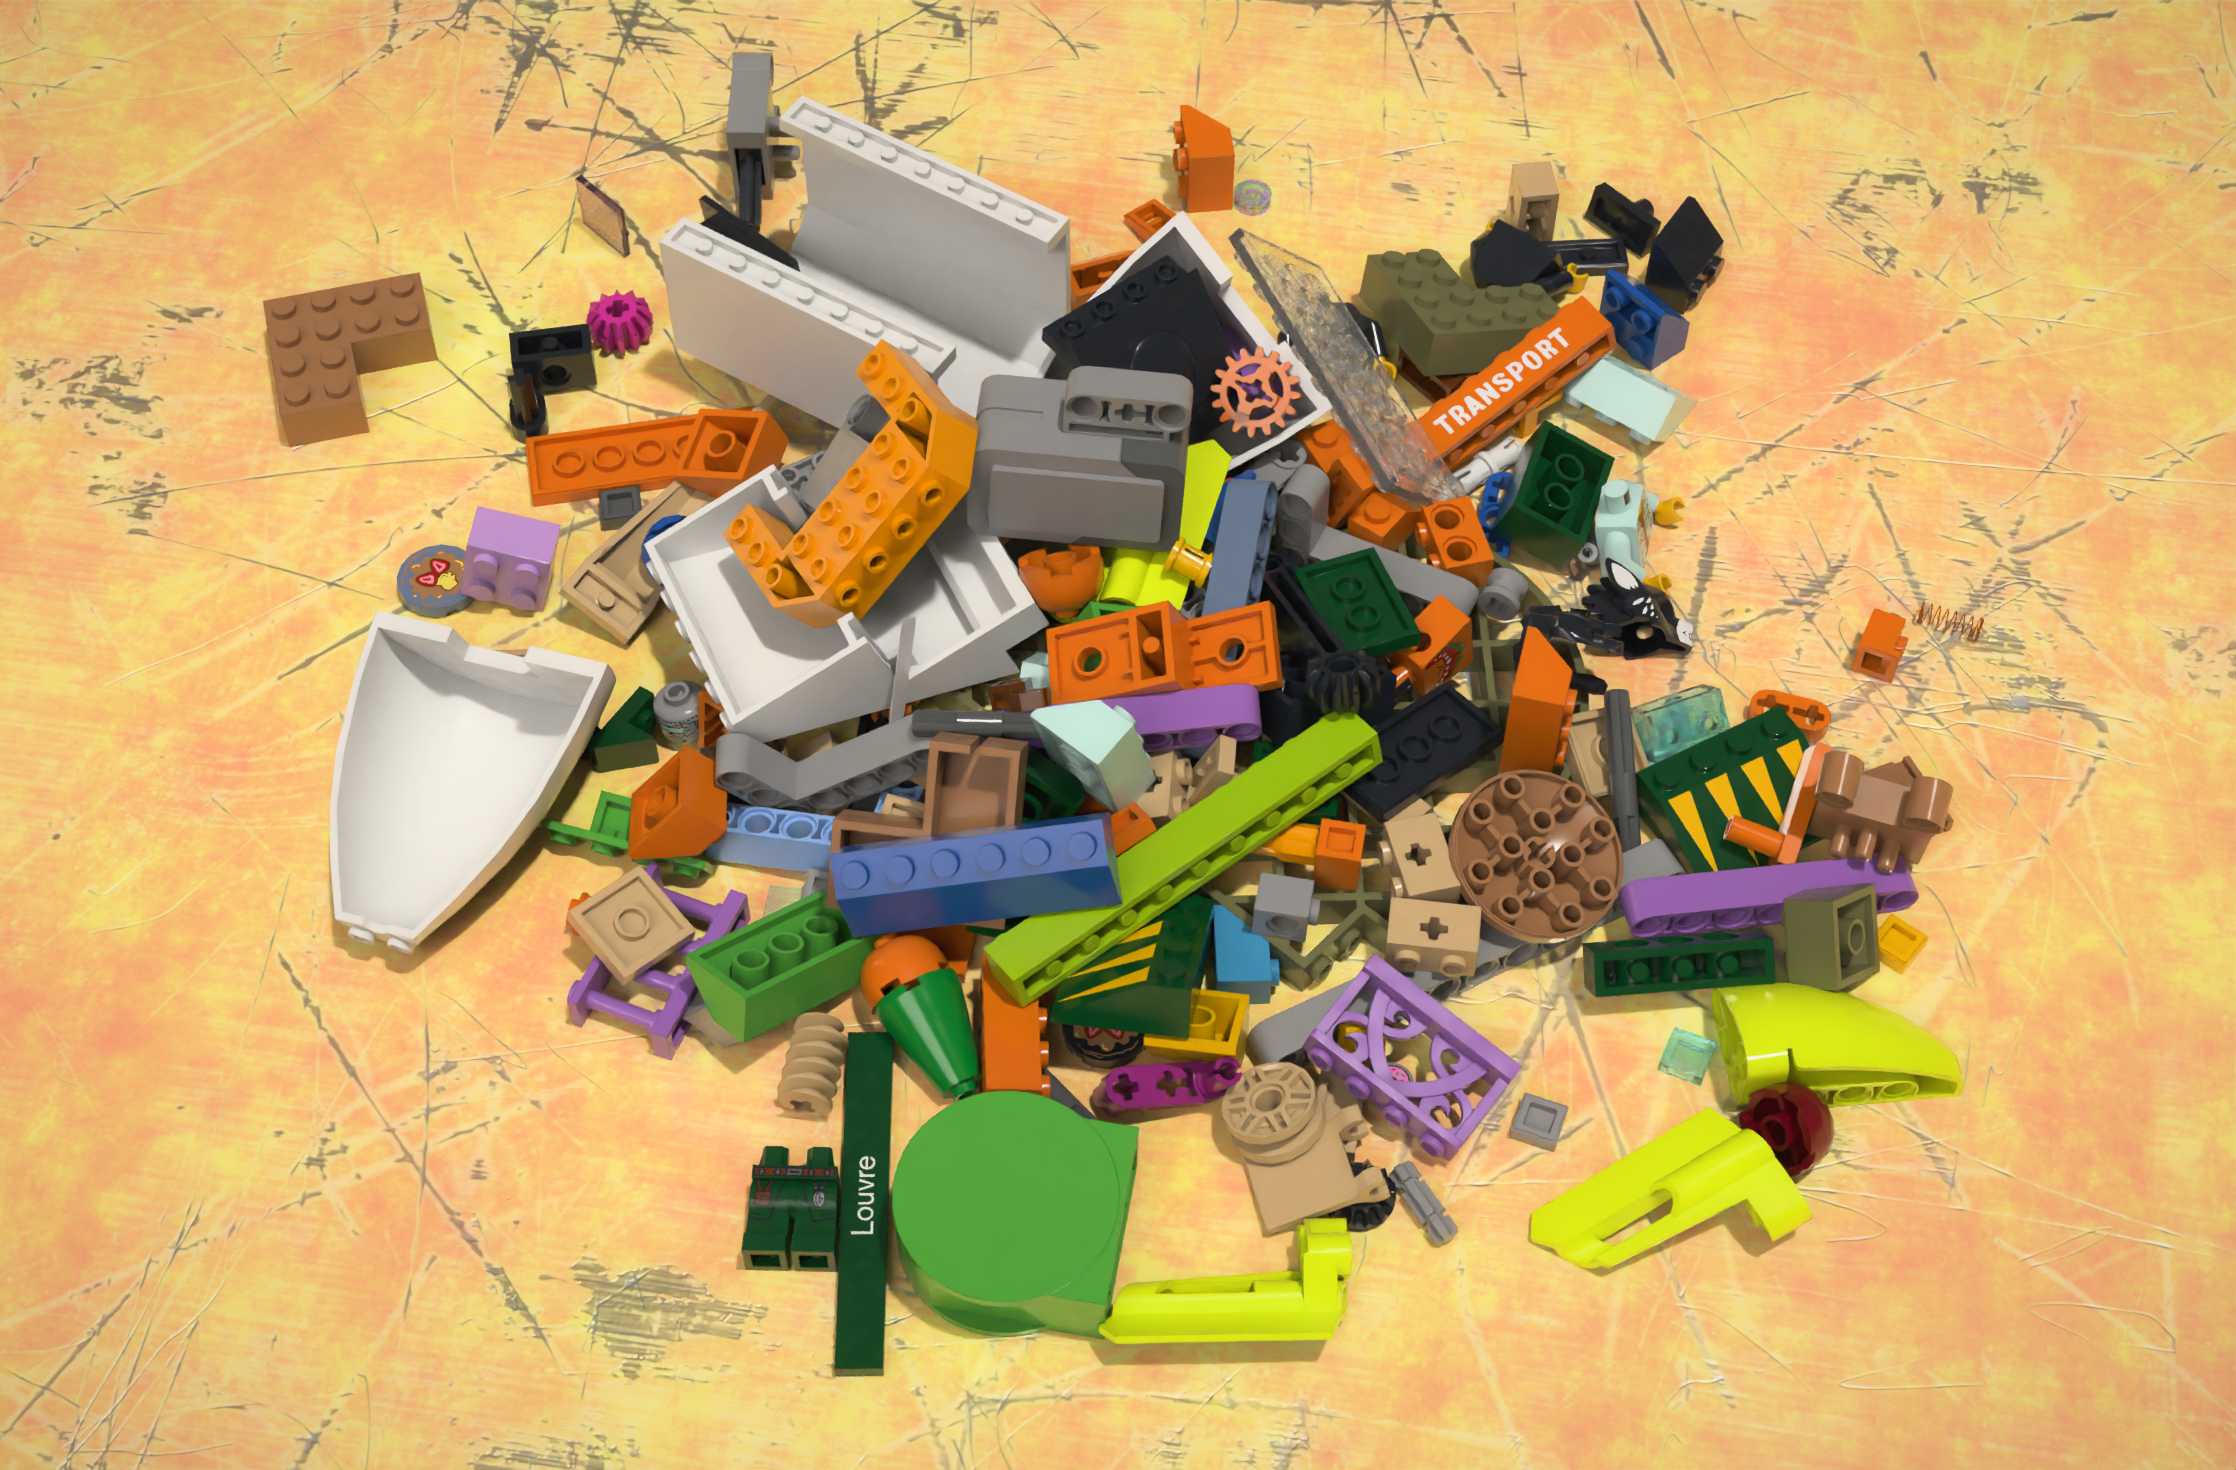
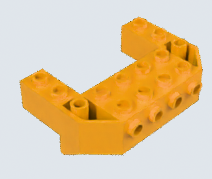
M883 339L864 358L855 373L891 419L874 437L873 441L856 462L847 470L846 474L829 495L820 503L807 522L794 535L783 520L748 503L723 533L724 538L773 608L813 628L839 625L837 620L851 611L860 621L970 489L979 429L977 419L954 406L916 359Z

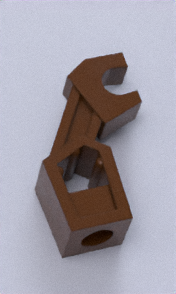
M1031 677L999 681L988 686L992 711L1011 710V712H1024L1050 705L1048 687L1033 688Z

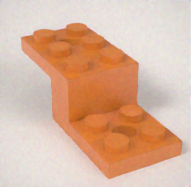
M1169 600L1046 629L1051 705L1233 684L1252 685L1257 688L1258 692L1283 687L1275 606L1269 600L1189 620ZM1236 644H1243L1244 652L1242 656L1234 662H1227L1225 656L1229 648ZM1093 654H1101L1102 660L1098 668L1091 672H1085L1084 664L1087 659Z

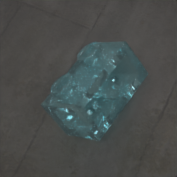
M1700 684L1631 708V714L1647 760L1653 763L1664 760L1730 729L1721 688Z

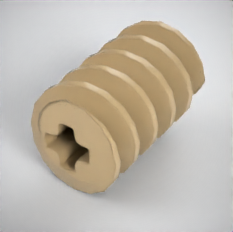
M810 1012L799 1015L795 1020L794 1033L790 1037V1048L785 1056L786 1063L781 1071L782 1079L777 1086V1101L786 1109L812 1116H824L832 1111L833 1104L829 1099H832L837 1093V1088L833 1083H837L840 1080L841 1072L838 1067L844 1064L845 1056L842 1052L849 1046L848 1038L841 1033L844 1030V1025L837 1017L825 1013Z

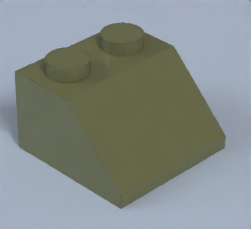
M1875 883L1805 889L1783 899L1784 906L1781 911V922L1785 928L1786 935L1784 967L1788 972V983L1811 986L1821 990L1839 991L1880 971Z

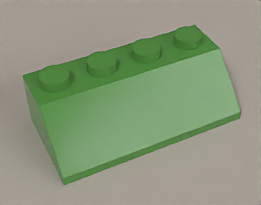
M822 889L686 954L685 963L713 1021L745 1043L859 985L861 967L865 958L875 950L874 942L884 934L853 937L840 909L826 908L827 891Z

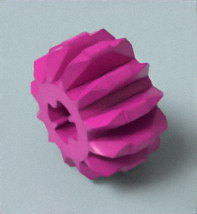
M617 289L614 295L611 296L601 293L599 301L590 302V309L586 319V324H589L591 340L594 342L595 347L603 346L607 354L615 349L619 350L622 355L629 348L639 351L641 343L650 341L651 331L653 330L652 325H654L653 315L650 313L645 297L637 298L633 290L625 295L620 294Z

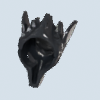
M1609 557L1605 561L1609 577L1600 578L1602 585H1588L1586 590L1590 596L1583 597L1581 600L1582 605L1589 610L1570 609V612L1578 613L1589 619L1594 618L1602 620L1604 623L1620 624L1622 627L1620 638L1604 636L1620 640L1624 643L1623 652L1617 653L1607 650V653L1624 656L1626 660L1641 659L1660 653L1687 655L1693 648V624L1675 616L1674 608L1668 595L1654 586L1641 582L1631 571ZM1638 629H1653V635L1649 638L1641 639L1636 634Z

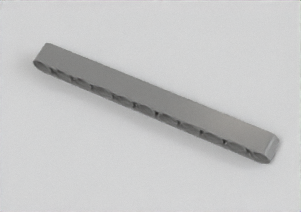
M1653 839L1623 853V877L1620 889L1634 880L1684 875L1687 872L1663 840ZM1617 895L1609 911L1593 927L1577 937L1556 943L1522 941L1498 931L1481 919L1479 949L1474 977L1464 975L1448 977L1442 973L1419 970L1414 972L1398 971L1440 1003L1625 915ZM1355 978L1273 1015L1253 1027L1248 1033L1247 1040L1261 1063L1287 1062L1301 1068L1311 1064L1312 1062L1307 1056L1308 1052L1302 1047ZM1363 988L1345 1011H1353L1368 1016L1369 1007L1374 995ZM1398 1013L1394 1014V1021L1396 1023L1404 1020ZM1339 1025L1333 1030V1041L1337 1045Z

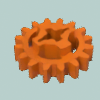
M1257 347L1255 356L1250 357L1248 351L1243 348L1240 349L1241 360L1236 362L1229 356L1225 358L1230 367L1227 371L1216 369L1215 374L1222 379L1221 385H1212L1210 388L1212 392L1220 394V399L1214 401L1212 406L1214 409L1224 408L1225 412L1219 420L1223 424L1234 420L1232 431L1236 434H1239L1244 427H1247L1250 438L1256 437L1258 429H1262L1265 435L1270 437L1272 436V425L1277 424L1283 429L1287 427L1283 419L1285 414L1297 415L1298 412L1290 405L1292 401L1301 400L1302 395L1292 391V387L1301 381L1298 376L1288 377L1287 374L1293 367L1289 361L1280 366L1278 365L1280 359L1278 352L1274 351L1270 354L1269 358H1265L1264 349ZM1261 365L1253 374L1244 377L1238 374L1249 366ZM1276 373L1283 384V398L1275 393L1273 387ZM1261 382V389L1272 401L1270 402L1264 398L1263 400L1255 398L1250 403L1251 395L1240 385L1257 387ZM1230 388L1237 391L1240 401L1236 412L1230 402ZM1269 408L1275 411L1267 418L1252 420L1259 411Z

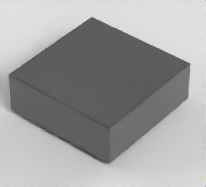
M639 486L598 491L604 531L620 529L642 510Z

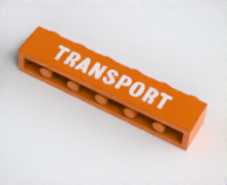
M1583 295L1574 302L1565 304L1557 311L1553 318L1541 327H1536L1529 331L1525 338L1509 351L1500 353L1492 364L1477 375L1468 377L1459 389L1447 398L1435 402L1426 414L1414 423H1408L1402 427L1392 439L1399 460L1429 489L1614 349L1617 344L1613 325Z

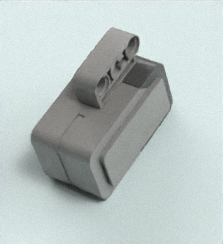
M1080 366L1073 369L1069 373L1067 381L1001 374L986 377L980 387L976 413L979 429L967 498L968 526L976 533L988 536L1061 543L1073 542L1082 545L1156 552L1171 550L1176 541H1179L1194 392L1192 383L1184 376L1177 374L1095 366Z

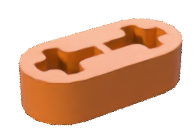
M1770 689L1760 690L1753 695L1748 709V720L1762 714L1764 707L1774 708L1780 705L1805 735L1809 743L1820 741L1825 737L1831 721V713L1823 703ZM1806 717L1815 719L1814 725L1806 724Z

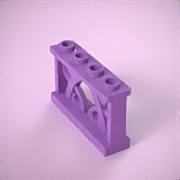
M1375 953L1310 1033L1302 1046L1308 1052L1307 1056L1315 1066L1323 1071L1328 1072L1331 1070L1345 1081L1344 1085L1351 1094L1361 1100L1368 1099L1382 1110L1381 1114L1387 1122L1396 1128L1407 1129L1419 1139V1145L1428 1154L1436 1158L1443 1157L1447 1161H1450L1522 1068L1516 1061ZM1363 988L1374 995L1369 1007L1368 1016L1353 1011H1345ZM1398 1013L1409 1024L1406 1029H1395L1384 1025V1020L1395 1026L1394 1014ZM1353 1023L1366 1028L1365 1034L1352 1032L1344 1037V1039L1354 1041L1356 1044L1355 1052L1348 1053L1333 1041V1030L1338 1025ZM1424 1033L1432 1040L1429 1049V1061L1438 1080L1424 1082L1394 1080L1387 1064L1383 1037L1404 1041ZM1445 1051L1458 1060L1457 1064H1447L1448 1069L1453 1073L1451 1076L1445 1070L1440 1059L1441 1053ZM1366 1060H1368L1369 1069L1362 1064ZM1482 1078L1492 1087L1473 1110L1463 1089ZM1448 1095L1454 1097L1461 1110L1459 1125L1450 1129L1444 1128L1431 1118L1430 1115L1432 1109L1439 1108L1444 1112L1446 1118L1448 1117L1450 1104L1445 1097ZM1420 1100L1418 1107L1411 1102Z

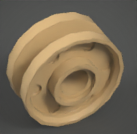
M1274 1061L1249 1069L1242 1073L1239 1082L1227 1088L1221 1102L1222 1117L1226 1126L1231 1131V1138L1243 1156L1257 1163L1276 1164L1298 1157L1316 1143L1321 1137L1326 1124L1325 1107L1317 1095V1088L1313 1079L1305 1069L1293 1063Z

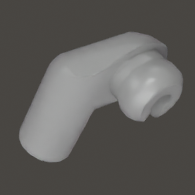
M1593 527L1590 528L1584 547L1577 553L1578 558L1589 566H1596L1600 563V554Z

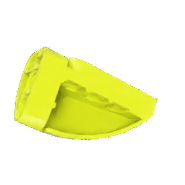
M1792 983L1712 989L1713 1017L1731 1094L1736 1106L1748 1105L1751 1099L1748 1096L1751 1092L1780 1082L1798 1083L1809 1087L1821 1096L1828 1105V1108L1960 1097L1964 1088V1080L1958 1059L1949 1047L1901 1015L1872 1002L1840 991L1821 990L1811 986Z

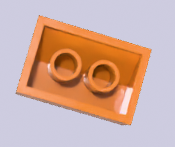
M1527 627L1511 695L1499 766L1500 773L1526 769L1552 773L1554 766L1563 767L1578 690L1569 689L1573 671L1536 627Z

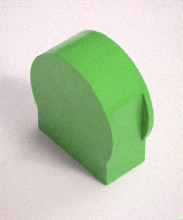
M994 1091L977 1094L959 1100L932 1116L920 1127L904 1149L898 1162L892 1188V1207L898 1254L907 1280L915 1293L933 1312L959 1328L985 1336L1018 1337L1052 1330L1105 1340V1336L1099 1333V1324H1105L1110 1314L1138 1167L1139 1127L1082 1118L1069 1107L1055 1100L1020 1091Z

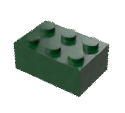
M1544 420L1522 447L1491 532L1562 571L1586 543L1599 505L1602 486L1607 483L1615 458L1551 422Z

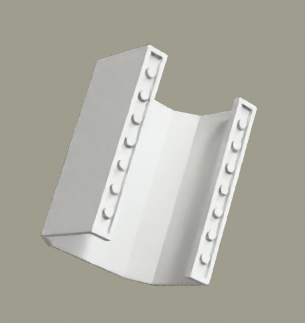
M803 95L779 118L780 131L802 140L808 206L793 246L788 253L797 260L800 272L684 216L659 241L675 348L839 429L846 420L851 405L860 395L866 393L874 397L855 371L881 339L916 359L954 406L976 418L982 381L986 377L999 374L1035 378L1044 359L1051 350L1041 340L1042 329L1071 312L1069 217Z

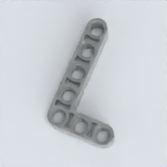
M1301 464L1296 468L1278 498L1275 553L1287 551L1289 556L1298 558L1299 566L1303 567L1374 547L1414 620L1440 594L1469 617L1479 597V591L1473 583L1460 576L1328 527L1330 480L1327 474L1311 464Z
M910 714L809 758L795 762L749 735L729 733L722 735L716 741L715 782L720 788L753 806L824 815L927 773L930 740L933 737L914 736L912 732L913 714Z

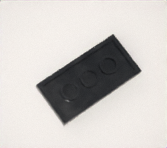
M1444 682L1373 728L1378 733L1383 762L1342 790L1379 823L1383 824L1503 744L1505 730L1450 684Z

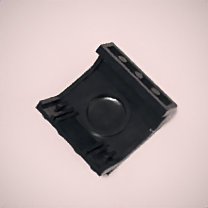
M1166 255L1042 329L1041 340L1073 369L1080 366H1095L1177 374L1187 378L1192 383L1194 390L1188 446L1223 425L1219 419L1225 412L1224 408L1214 409L1212 406L1214 401L1220 399V394L1212 392L1210 388L1212 385H1221L1222 379L1215 374L1216 369L1227 371L1230 368L1225 358L1229 356L1235 361L1236 359L1197 268L1188 273L1169 255ZM1230 388L1229 398L1236 412L1238 394L1237 391Z

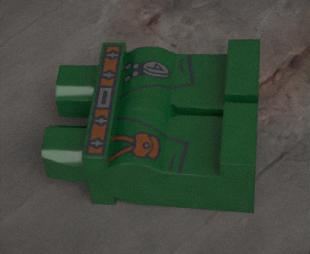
M765 1146L759 1165L752 1166L747 1226L742 1242L745 1269L789 1271L791 1247L794 1271L837 1272L841 1185L838 1166L834 1164L832 1148L812 1147L808 1149L806 1166L789 1165L790 1152L788 1148L783 1146ZM793 1222H794V1234H792V1223H793ZM760 1255H776V1256L770 1257V1258H766V1257H762V1256H760ZM808 1256H823V1257H822V1258L813 1259V1258H809Z

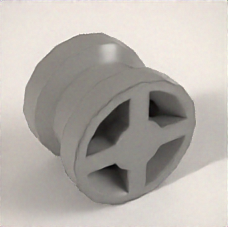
M1500 567L1493 569L1487 578V587L1481 591L1478 597L1479 608L1491 618L1501 621L1512 620L1517 616L1520 609L1519 601H1522L1528 592L1527 580L1521 574L1509 568Z

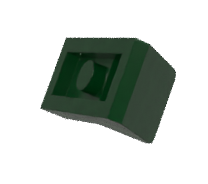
M639 686L589 742L588 749L593 770L598 773L652 765L659 762L656 740L650 735L657 723L653 709L654 693Z

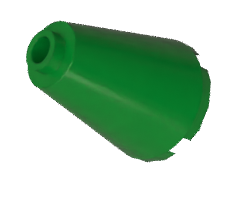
M949 968L925 973L917 977L920 982L919 985L906 990L904 984L884 996L875 1006L878 1020L940 1096L944 1099L953 1098L957 1102L976 1094L979 1091L977 1085L982 1081V1069L961 979L957 976L955 970Z

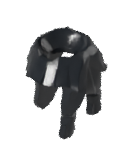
M1560 605L1530 606L1523 610V619L1520 621L1523 630L1520 640L1513 646V672L1517 674L1528 626L1536 627L1549 643L1552 637H1559L1617 653L1623 652L1624 643L1620 640L1606 638L1604 635L1620 638L1622 627L1620 624L1604 623L1602 620L1589 619L1578 613L1562 611ZM1572 672L1569 689L1575 688L1592 695H1604L1608 685L1605 680L1595 675Z

